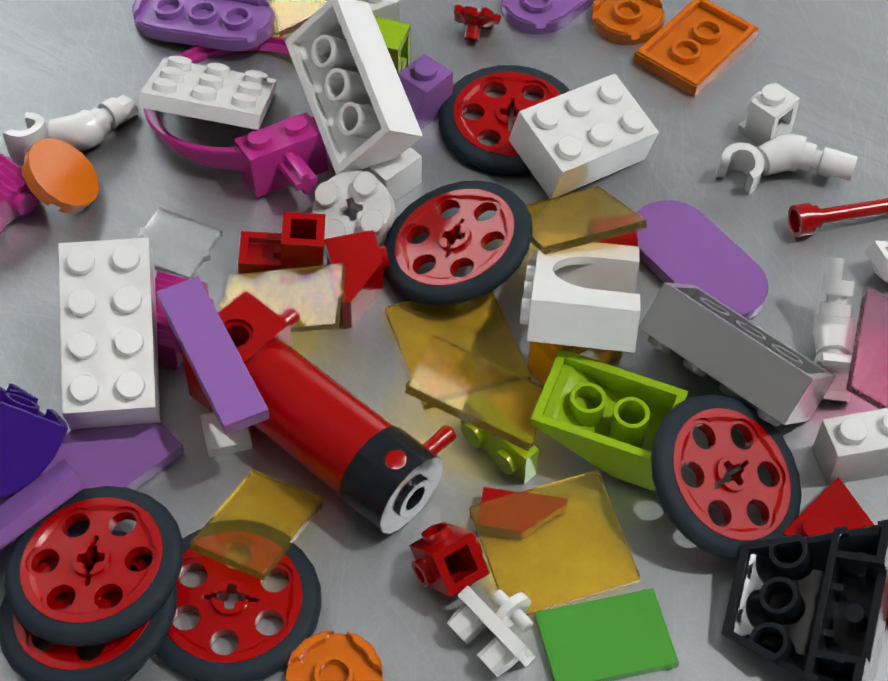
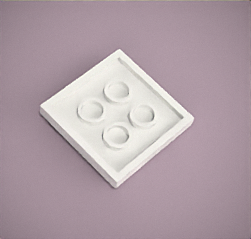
M170 56L169 58H163L140 91L138 107L259 130L275 95L277 79L268 78V75L261 71L248 70L245 73L230 71L227 65L220 63H208L207 66L194 64L191 59L184 56Z

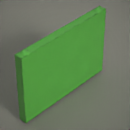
M653 588L541 610L534 614L553 681H615L667 669L671 670L679 665Z

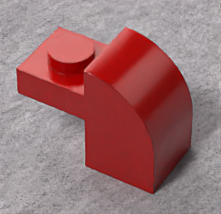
M283 212L282 233L241 231L238 274L280 276V287L300 285L315 278L323 266L326 214Z

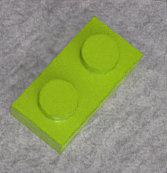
M475 395L462 404L461 431L465 439L472 446H480L494 459V462L502 472L507 475L512 474L523 484L536 475L539 449Z

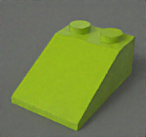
M560 348L532 414L530 424L608 475L655 491L651 467L654 437L663 418L676 404L686 400L688 391Z

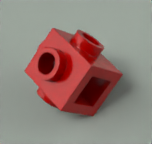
M446 522L437 523L425 529L421 534L422 538L409 545L415 561L412 562V568L419 582L424 587H430L449 597L460 593L467 585L471 587L473 583L490 574L482 556L481 544L470 530Z

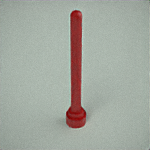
M888 198L822 209L818 206H812L810 203L791 205L788 211L789 227L795 237L813 235L816 230L821 229L822 225L886 215L888 214Z

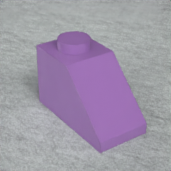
M423 54L398 73L420 130L438 117L441 105L453 93V72L426 54Z

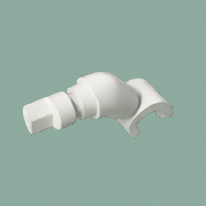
M122 94L118 98H107L98 105V108L94 107L89 111L84 109L73 115L50 119L48 125H45L44 118L41 115L25 112L27 130L16 131L10 129L3 132V138L10 158L16 163L24 164L23 156L32 144L41 139L55 138L69 143L79 151H84L103 142L105 135L111 131V128L118 127L141 111L132 99Z
M780 134L758 147L743 142L734 143L726 147L720 159L716 178H725L726 174L732 170L742 171L748 175L744 187L748 194L755 191L762 174L766 176L784 171L796 173L797 169L809 172V169L812 168L817 170L816 175L827 178L833 176L850 181L858 156L824 147V150L821 151L816 149L817 144L807 142V137Z
M826 256L822 293H826V301H821L819 313H814L812 335L816 357L813 362L836 376L822 400L851 403V378L855 364L851 352L855 318L851 317L852 304H847L848 296H853L855 281L842 279L843 258Z

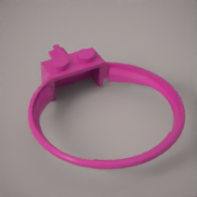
M271 36L267 41L254 48L241 50L269 51L290 56L285 43L286 38ZM196 46L178 56L187 57L192 60V63L196 64L211 57L238 51ZM143 108L150 128L169 147L191 161L207 167L242 171L245 183L256 198L292 185L296 191L301 190L304 194L312 192L311 186L318 183L315 175L329 170L326 147L314 116L310 117L307 112L288 117L281 122L259 130H253L249 134L235 138L234 143L236 146L212 147L193 144L176 138L164 128L158 111Z

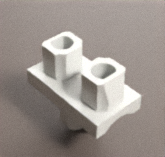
M468 585L458 594V597L464 603L455 611L447 624L467 645L486 627L491 630L495 637L477 656L497 677L512 668L518 661L526 667L535 658V655L509 629V627L515 624L525 633L534 624L525 614L530 607L531 599L524 592H519L509 597L502 589L497 590L491 597V600L499 607L496 614Z

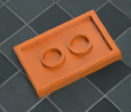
M692 0L635 52L633 62L695 97L757 38L759 27L709 0Z

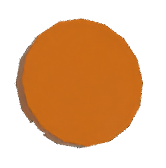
M595 0L592 5V25L595 30L605 39L618 44L637 45L646 43L664 25L665 10L663 11L660 0Z
M55 138L41 139L32 144L23 156L24 164L21 166L22 176L29 190L42 203L47 206L52 203L57 207H61L58 211L70 214L80 213L96 199L99 191L98 176L89 160L69 143Z
M334 630L321 631L304 639L291 653L286 671V681H383L382 662L373 645L357 634L346 632V635L342 633L334 634Z

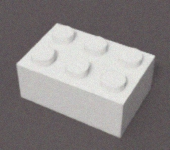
M614 73L519 111L508 140L551 200L645 160L659 131Z

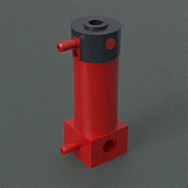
M244 291L219 311L218 314L269 410V419L253 426L338 493L346 504L381 532L390 534L401 529L420 512L434 493L443 470L442 460L438 455L456 439L455 431L450 426L443 425L422 444L405 430L392 425L292 348L290 329L300 321V315L295 309L288 308L278 315L249 292ZM182 350L189 395L212 413L214 411Z

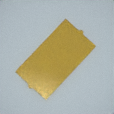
M343 263L228 275L224 301L219 304V307L222 310L244 291H247L278 315L288 308L295 309L300 315V321L290 329L291 332L338 328L341 303L346 299V295L343 292L346 267Z

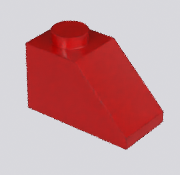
M374 230L324 239L326 268L344 329L352 328L383 289V271L389 269V259L385 245L378 246Z

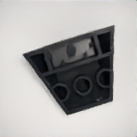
M888 519L877 521L878 525L848 530L847 526L834 528V531L831 533L807 537L796 534L742 543L721 632L722 635L806 681H874L888 615Z

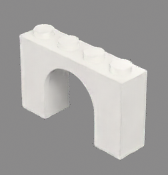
M539 236L538 251L529 250L521 306L520 324L528 325L527 341L635 353L641 312L640 294H635L640 262L639 247Z

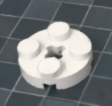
M352 170L337 174L328 181L319 184L315 190L312 213L326 214L324 239L374 230L377 243L379 244L383 240L381 236L387 231L388 226L391 228L394 222L395 204L389 190L375 175L368 171ZM352 203H355L357 206H363V211L357 213V219L351 221L347 215H344L345 210Z

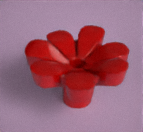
M455 4L453 8L454 20L466 25L464 39L469 42H478L481 29L492 30L494 25H498L501 19V15L493 14L494 12L486 7H482L479 12L477 8L471 6L463 7Z

